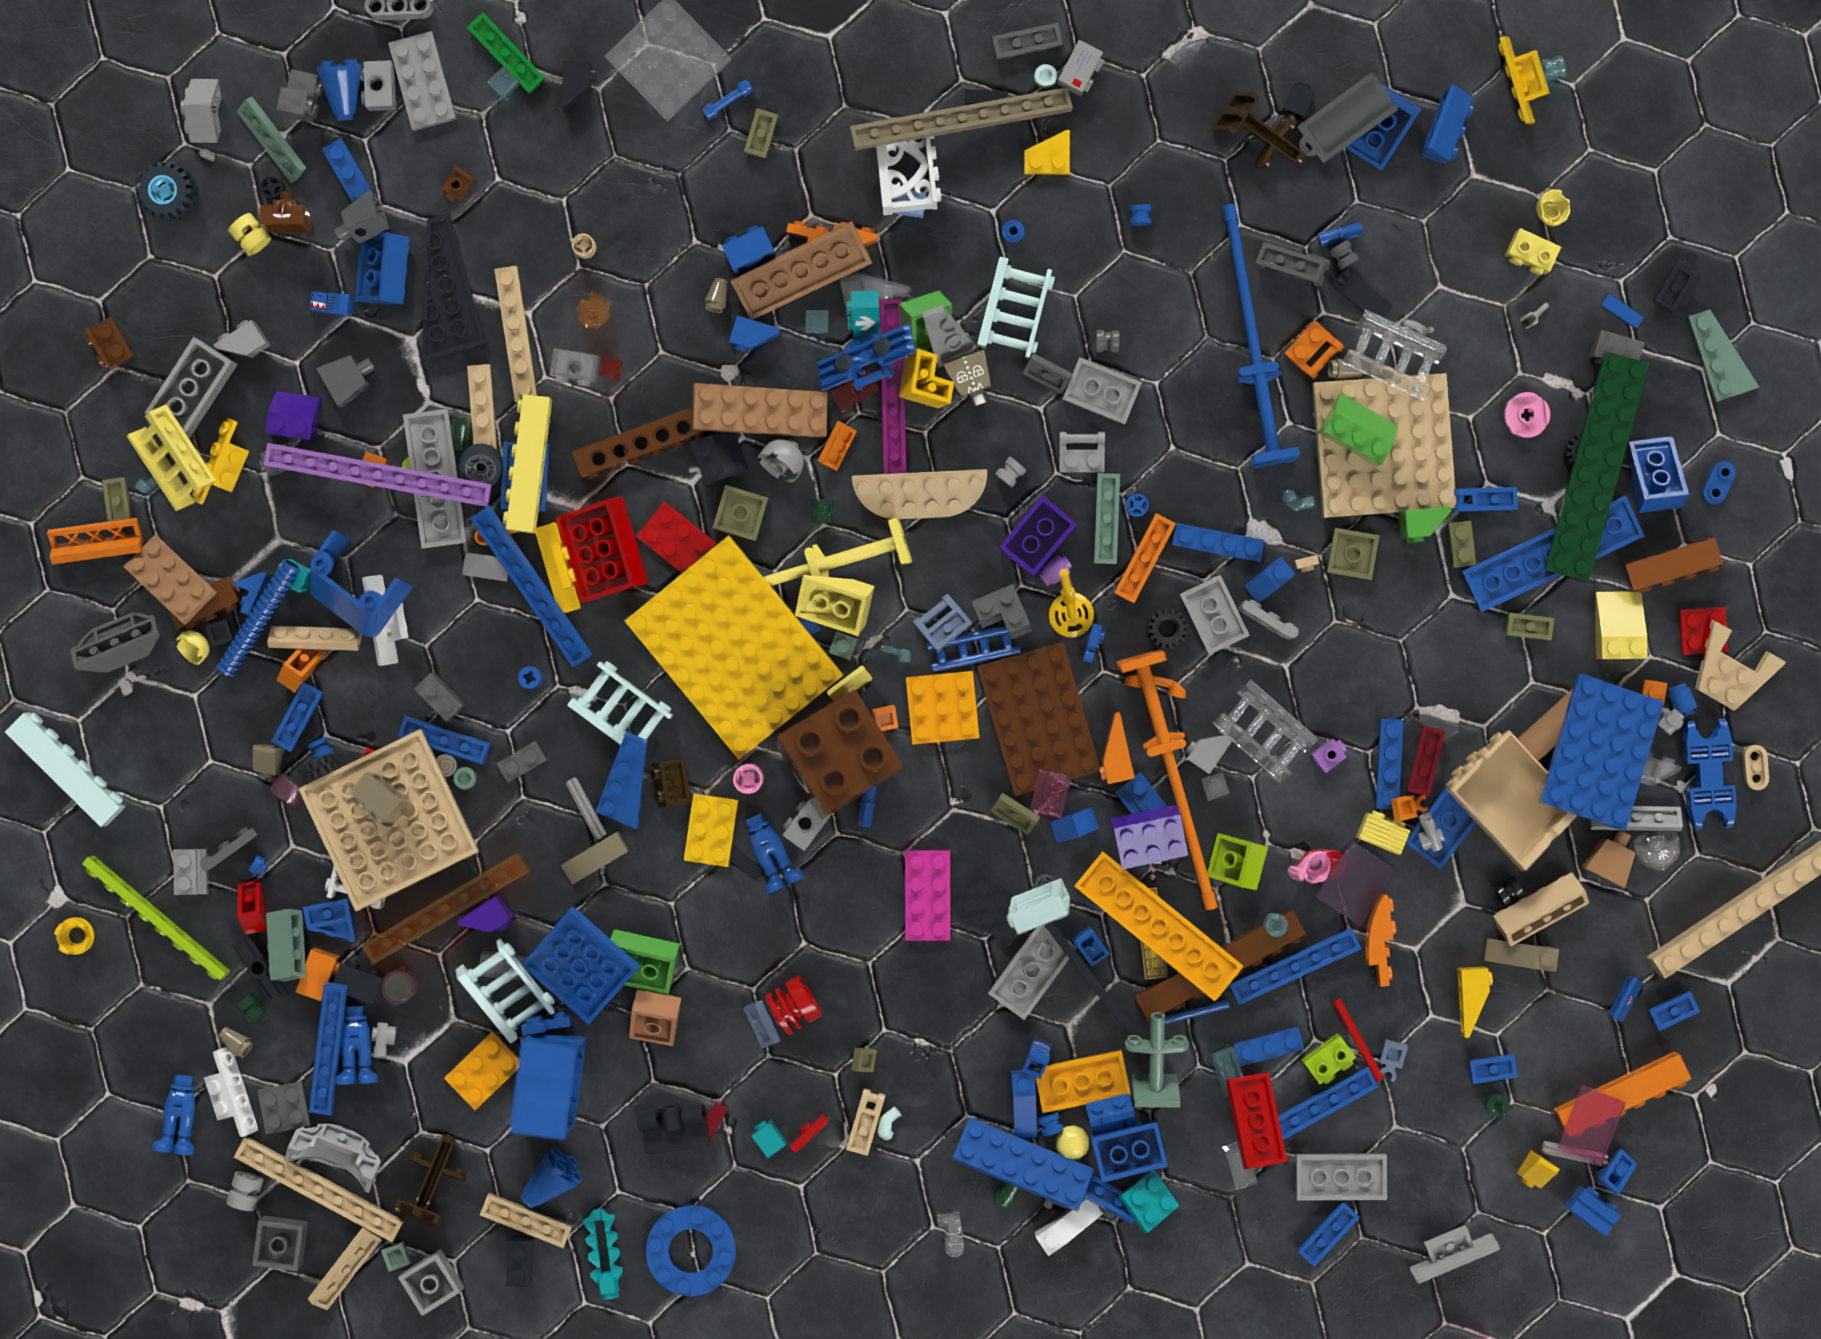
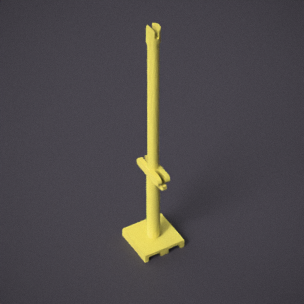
M894 518L888 520L893 537L826 557L818 545L815 544L812 545L813 548L805 549L807 564L767 575L764 578L770 586L810 574L811 576L829 577L830 569L893 550H897L900 562L903 565L911 563L912 559L900 519Z

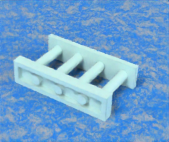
M1000 257L977 347L986 349L987 343L991 344L994 342L1025 350V359L1029 360L1030 354L1036 353L1038 342H1035L1034 339L1047 289L1052 290L1055 277L1051 276L1052 270L1050 269L1047 270L1046 277L1013 269L1010 265H1007V258ZM1012 277L1043 285L1040 299L1005 290L1006 287H1002L1003 279ZM1003 299L1038 307L1035 320L1000 312V309L996 308L998 300L1003 301ZM998 320L1032 329L1029 342L995 334V331L990 330L992 321L997 322Z
M608 661L605 664L603 662L597 664L602 669V672L585 695L578 700L572 698L567 705L620 745L627 732V727L646 702L657 711L640 732L639 737L647 739L663 716H666L668 719L673 717V714L670 713L671 708L662 701L659 704L617 674V668ZM612 676L621 684L601 711L598 710L595 713L589 708L591 706L590 702L608 677ZM627 689H629L639 697L621 722L613 726L607 722L609 719L608 715Z
M498 939L497 946L499 952L473 970H467L464 965H461L456 969L457 979L511 1044L518 1039L516 1032L518 1025L544 1007L552 1015L555 1013L553 1008L555 1002L548 992L544 993L516 959L512 946L509 943L504 944L501 939ZM503 959H506L513 967L487 986L483 985L481 987L477 982L480 975ZM517 975L526 983L501 1002L497 1001L494 1003L490 998L492 996L491 993ZM532 991L538 998V1001L513 1019H507L503 1014L505 1013L504 1010Z

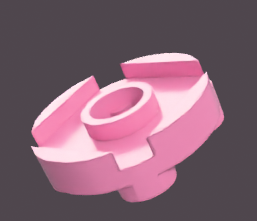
M1525 392L1514 396L1507 402L1504 409V422L1509 432L1522 438L1539 435L1550 421L1548 404L1535 393ZM1524 409L1533 414L1529 421H1525V418L1521 417Z

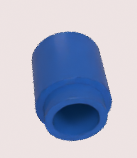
M1686 683L1668 689L1670 693L1668 697L1673 709H1676L1684 717L1695 713L1694 708L1697 705L1690 687L1687 688Z

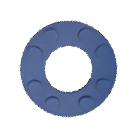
M698 1205L678 1207L662 1215L652 1227L646 1244L647 1264L654 1278L667 1290L683 1296H699L719 1287L730 1274L736 1256V1244L728 1223L715 1211ZM688 1229H695L704 1233L709 1238L713 1248L711 1262L704 1269L692 1273L679 1270L672 1263L669 1256L671 1240L677 1233Z

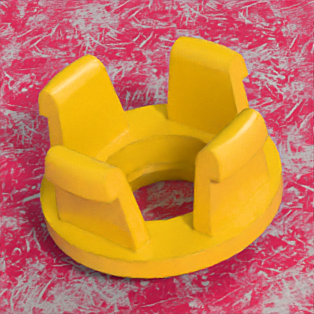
M79 917L65 920L57 926L54 932L57 935V941L60 946L58 949L67 955H77L86 952L92 946L95 937L91 924ZM75 927L81 928L85 933L83 942L79 944L73 943L69 938L70 931Z

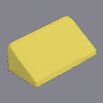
M860 666L829 689L827 694L833 701H836L854 689L858 691L870 682L872 677L864 666Z

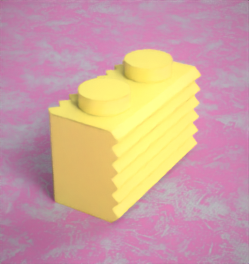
M1374 810L1372 814L1366 813L1356 838L1401 855L1410 830L1405 828L1406 824L1401 821H1395V819L1393 823L1384 820L1386 815Z

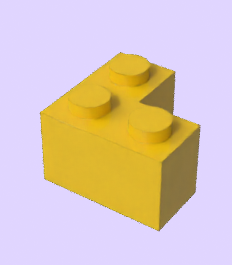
M916 349V353L905 357L899 397L935 408L951 404L954 382L934 376L938 355Z

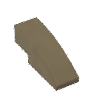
M616 832L565 862L561 867L571 884H574L625 854L629 849L619 832Z

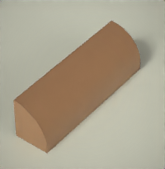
M1572 690L1517 738L1537 761L1557 743Z

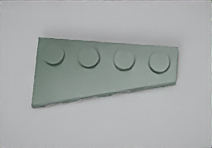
M1710 309L1686 317L1714 402L1759 388Z

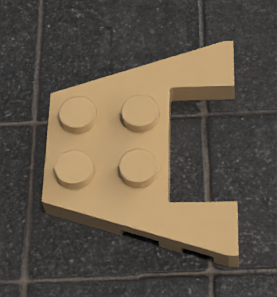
M1712 620L1709 627L1711 628L1710 636L1705 644L1707 649L1704 661H1701L1695 689L1735 711L1783 667L1786 662L1766 651L1755 671L1721 652L1732 630Z

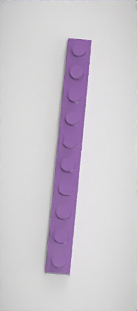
M267 443L264 459L265 466L486 507L489 505L492 484Z

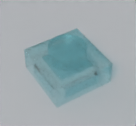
M504 67L487 81L503 100L520 85Z
M806 310V334H828V310Z

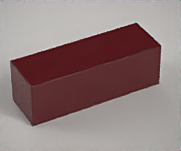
M717 1100L707 1116L709 1141L728 1110V1106Z

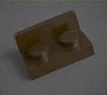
M684 758L651 764L650 775L656 789L654 791V798L659 807L691 802Z

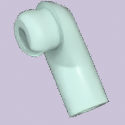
M895 1106L882 1115L878 1121L877 1132L879 1137L884 1140L892 1138V1122L901 1116Z

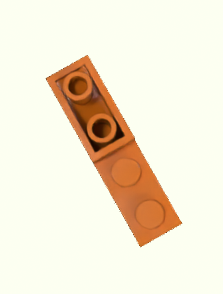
M794 221V224L788 223L786 232L787 235L807 239V242L828 233L829 229L822 226H816V229L807 227V224L804 222ZM840 222V225L834 224L833 230L847 223ZM862 227V230L856 229L865 247L878 242L879 235L875 234L874 229Z
M1385 893L1379 895L1373 907L1365 941L1366 964L1375 965L1377 985L1380 987L1390 986L1389 980H1392L1391 966H1387L1390 950L1389 945L1385 944V941L1393 940V934H1396L1395 921H1391L1390 912L1394 911L1393 901Z

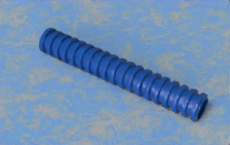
M283 560L281 562L282 566L280 565L278 567L279 571L274 573L275 577H272L271 583H268V589H264V594L260 596L261 600L256 602L257 606L253 607V611L249 613L250 617H247L246 623L242 624L243 629H239V634L231 642L232 646L228 647V651L224 653L225 657H222L221 663L217 664L218 670L224 675L235 676V671L239 670L238 665H242V659L246 658V654L250 652L249 648L254 646L253 642H256L257 637L261 635L260 631H263L264 625H267V619H271V614L275 612L274 608L279 606L278 602L282 601V597L286 595L285 591H288L289 585L293 584L292 579H296V573H300L299 566L290 560Z

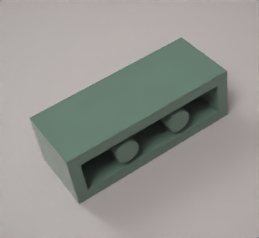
M285 909L266 913L270 980L285 982L306 978L302 911Z

